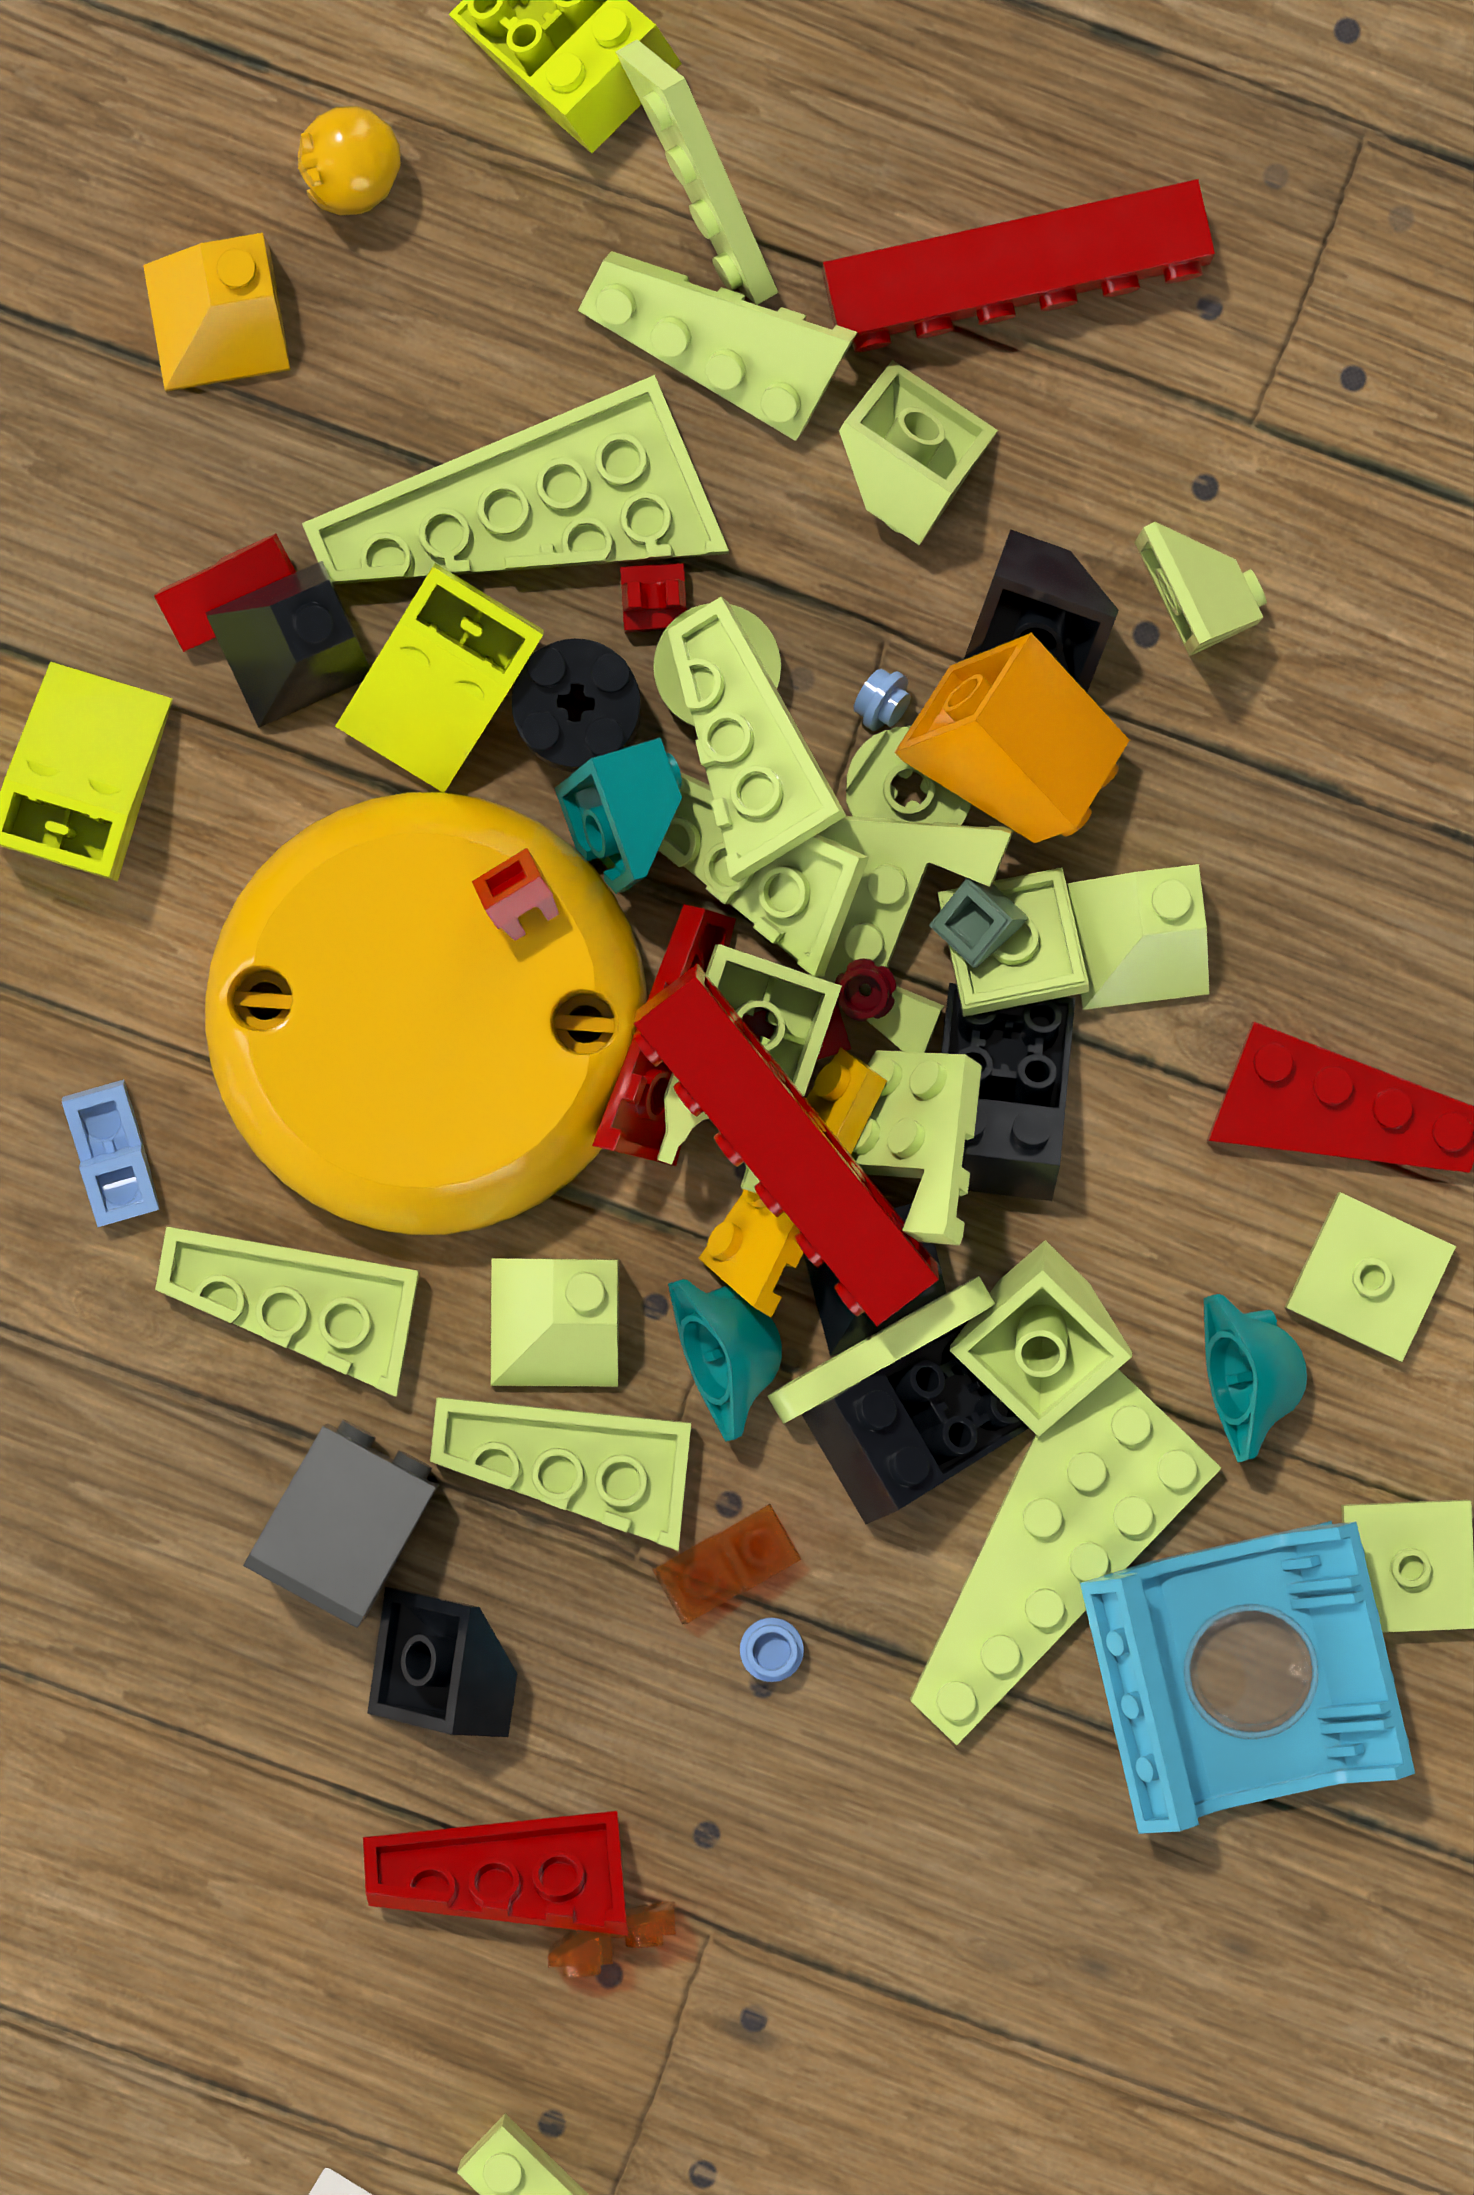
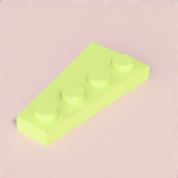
M638 39L615 51L666 151L665 155L670 168L683 185L692 203L689 205V210L694 222L704 237L711 240L718 254L712 258V262L721 281L728 290L734 291L738 288L756 305L778 293V290L686 79Z
M613 251L603 260L578 309L582 314L797 441L807 426L857 334L856 331L838 325L831 330L805 321L806 315L783 307L778 311H774L744 301V294L722 287L716 292L692 284L686 275Z
M719 597L667 631L686 707L691 710L698 740H695L701 765L706 769L713 800L710 802L717 827L722 832L727 852L725 861L729 877L738 883L846 817V814L732 607L723 597Z
M681 772L682 786L680 793L682 800L658 851L678 867L688 869L707 885L705 889L722 903L732 905L755 924L753 928L773 944H780L799 960L797 964L809 974L815 977L824 976L869 857L816 834L737 883L729 877L725 861L727 852L722 832L716 825L710 802L713 800L710 785Z
M166 1227L155 1290L397 1397L420 1270L175 1227Z
M437 1397L430 1462L527 1495L546 1504L574 1512L607 1526L635 1534L679 1551L692 1422Z

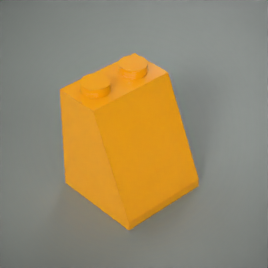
M1029 633L951 665L897 747L895 753L906 764L1031 842L1037 843L1062 834L1064 837L1070 836L1085 825L1092 814L1089 806L1099 790L1105 787L1117 774L1119 766L1116 762L1130 740L1032 633Z

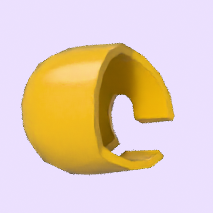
M358 106L335 107L319 115L307 127L304 133H301L298 169L305 183L310 187L307 190L308 197L321 209L340 216L357 215L370 211L388 196L401 166L400 144L391 126L371 110Z

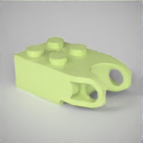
M715 944L706 975L741 1018L745 1013L753 1016L755 1007H760L767 1011L766 1022L774 1025V1033L770 1039L760 1036V1042L802 1095L805 1096L842 986L721 944ZM673 1073L664 1094L666 1131L657 1160L671 1165L678 1147L686 1140L692 1128L702 1120L709 1119L705 1112L696 1117L683 1104L673 1088V1085L679 1082ZM746 1165L741 1188L756 1193L754 1186L760 1181Z

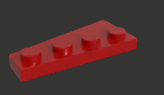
M684 904L647 1002L697 963L706 973L715 944L730 946L736 919L708 909ZM632 1039L592 1146L668 1164L657 1160L666 1131L664 1094L672 1071L664 1062H661L658 1066L653 1065L639 1049L634 1039ZM681 1145L677 1149L672 1166H677Z
M1252 1022L1207 1141L1470 1173L1474 1164V1106L1265 1025Z
M617 1811L363 1837L365 1892L368 1906L628 1936L620 1826Z

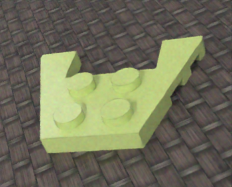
M846 816L818 833L827 839L869 857L826 972L824 976L817 978L835 983L836 977L840 973L847 971V965L850 962L863 958L873 960L878 967L886 966L888 968L929 862L990 887L994 882L1014 830L1003 826L975 827L960 826L958 823L934 822L930 824L896 821V819ZM776 943L791 957H793L797 962L799 961L796 957H794L791 953L784 949L780 944ZM863 984L860 987V992L868 996L871 994L872 989L869 985ZM897 986L896 990L892 993L895 1003L890 1012L880 1019L872 1017L868 1018L867 1021L903 1052L926 1053L944 1005Z
M876 1050L867 1065L885 1078L887 1082L851 1156L866 1175L922 1178L902 1231L918 1242L960 1245L965 1223L956 1217L958 1197L968 1194L970 1172L962 1168L965 1140L974 1138L982 1066L965 1054Z

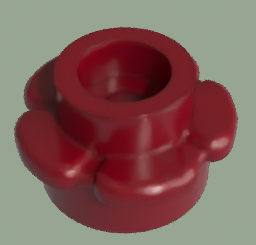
M857 959L847 965L845 973L842 972L836 977L835 984L842 986L837 1000L842 1007V1011L851 1019L857 1021H866L872 1017L880 1019L888 1014L894 1006L895 999L892 993L896 990L897 985L894 975L886 966L878 967L871 959ZM861 985H869L872 989L871 994L868 996L861 994Z

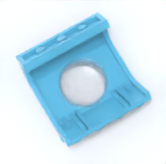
M1332 1521L1175 1555L1149 1561L1080 1583L1139 1834L1180 1832L1199 1825V1817L1213 1812L1345 1783L1399 1780L1415 1774L1409 1748V1739L1404 1727L1394 1684V1676L1389 1663L1380 1624V1616L1376 1607L1366 1565L1365 1552L1356 1521L1332 1524Z

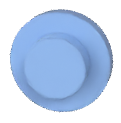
M883 669L876 670L868 678L854 704V712L863 717L864 726L872 731H876L884 724L891 727L899 721L911 699V695L906 692L908 678L898 671L890 674Z
M774 1617L760 1619L750 1625L742 1636L740 1643L742 1663L746 1670L759 1680L766 1682L784 1680L798 1669L803 1658L804 1647L799 1632L792 1624L783 1619Z

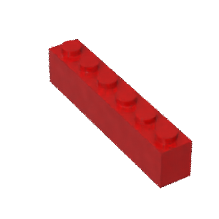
M1199 179L825 261L823 262L822 275L834 327L838 325L856 331L857 334L851 343L853 344L854 352H866L890 345L892 343L890 335L915 330L918 339L930 338L953 331L952 321L977 316L979 325L998 323L1014 318L1016 316L1015 307L1039 302L1041 311L1061 309L1078 303L1077 294L1102 289L1103 297L1120 296L1139 290L1141 288L1139 280L1164 275L1165 283L1167 284L1191 280L1203 275L1201 266L1210 265L1215 251Z
M698 963L636 1010L633 1024L638 1031L633 1034V1039L639 1049L653 1065L658 1066L661 1062H664L679 1080V1082L673 1085V1088L680 1100L696 1117L705 1112L720 1131L714 1135V1139L721 1151L736 1167L740 1166L743 1162L746 1163L760 1181L754 1188L762 1202L776 1217H779L784 1212L800 1230L794 1236L797 1244L815 1266L819 1267L825 1262L840 1280L835 1285V1289L844 1304L855 1316L858 1317L866 1312L874 1324L878 1326L939 1280L938 1263L921 1242H918L902 1231L905 1224L903 1219Z

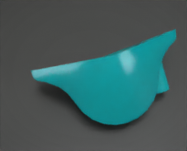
M686 1279L668 1283L680 1342L695 1384L725 1442L735 1440L742 1436L749 1409L755 1398L773 1381L779 1370L782 1359V1343L779 1331L771 1317L751 1306L729 1285L705 1293Z
M1214 1294L1203 1298L1207 1374L1215 1408L1236 1460L1239 1463L1256 1458L1270 1428L1275 1422L1293 1411L1299 1404L1306 1389L1307 1368L1303 1353L1298 1344L1286 1331L1277 1326V1319L1272 1310L1242 1313L1224 1295Z

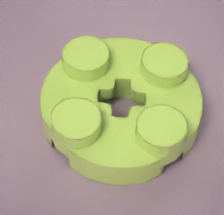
M911 726L895 727L875 734L856 752L846 776V805L853 817L896 819V821L930 824L934 822L958 823L960 826L963 824L971 804L906 764L896 755L897 747ZM915 772L923 778L920 789L927 794V797L921 804L911 800L905 807L901 806L895 801L898 791L891 785L892 780L897 775L907 779Z

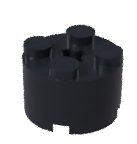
M564 639L535 651L527 660L513 687L512 714L523 742L536 757L555 769L574 773L591 758L621 750L630 745L640 725L641 698L633 672L626 661L615 651L592 640ZM573 691H584L586 701L595 703L594 710L583 711L581 721H570L568 711L564 708H559L561 700H571Z

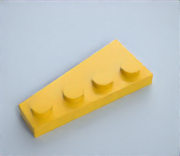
M840 1047L838 1054L819 1072L815 1085L806 1098L850 1155L887 1080L859 1058ZM743 1189V1193L724 1221L717 1225L710 1234L707 1246L698 1259L751 1306L772 1318L782 1298L773 1292L785 1265L796 1268L803 1255V1251L794 1237L800 1230L785 1212L776 1217L762 1202L757 1192L754 1193Z

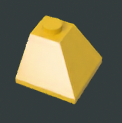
M263 233L199 243L143 265L166 392L291 370L270 246Z

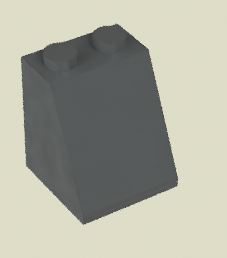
M342 1420L338 1429L328 1423L322 1426L243 1566L358 1628L368 1616L439 1484L427 1478L432 1467L400 1450H398L394 1459L371 1447L376 1439L374 1435L346 1420Z

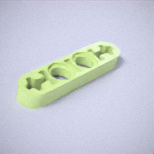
M977 1276L767 1395L784 1424L992 1307L995 1302L980 1276Z

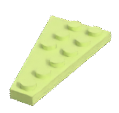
M655 375L302 523L317 561H323L333 584L424 578L428 575L434 563L454 575L729 554V549Z
M1119 1369L1039 1437L1035 1434L987 1534L977 1560L961 1589L960 1596L910 1697V1701L956 1745L965 1738L1086 1611L1080 1583L1126 1569L1221 1469L1204 1450Z

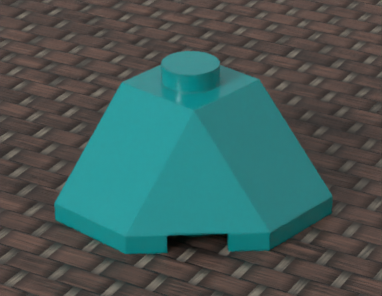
M660 737L591 758L554 788L575 848L587 861L599 858L609 869L604 871V881L615 894L630 889L647 876L682 800L680 793L682 777L677 761L673 755L666 753Z

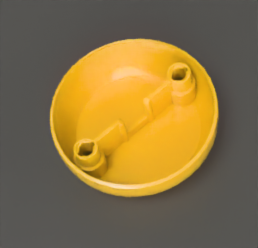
M407 792L372 798L342 808L312 823L284 843L256 871L236 899L221 929L214 950L205 995V1033L211 1068L222 1101L237 1130L258 1159L285 1185L310 1203L344 1220L369 1228L408 1235H446L481 1229L511 1219L543 1203L569 1184L598 1155L602 1148L594 1147L592 1144L632 1042L633 1034H635L637 1029L633 1024L636 1010L647 1002L648 993L642 958L632 928L621 906L596 869L571 844L542 823L512 808L478 797L445 792ZM525 848H528L553 893L559 914L548 921L539 908L533 907L518 917L526 935L514 941L502 928H496L484 910L472 881ZM263 984H274L280 988L283 994L254 991ZM248 1007L282 1009V1011L272 1019L262 1020ZM581 1007H591L598 1010L603 1017L575 1016L572 1013ZM567 1030L601 1032L602 1034L593 1042L581 1043L575 1041Z

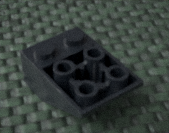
M949 983L940 1053L965 1054L982 1066L974 1138L965 1140L962 1168L970 1172L968 1191L1052 1201L1061 1162L1075 998L1061 997L963 1017L957 985Z
M968 1321L801 1414L865 1525L902 1509L1029 1429L1011 1409L950 1352V1345Z

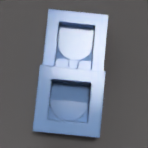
M124 1079L64 1096L62 1098V1105L79 1156L80 1173L97 1227L159 1210L150 1167Z

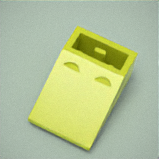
M462 0L449 13L452 20L556 123L591 153L641 105L615 51L638 39L674 70L682 64L657 25L627 0Z
M434 563L335 727L439 791L445 792L539 643L544 630Z
M50 662L0 791V846L118 882L173 698Z

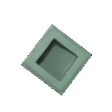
M966 878L929 926L973 968H977L1019 930L1028 917L994 884L989 887Z

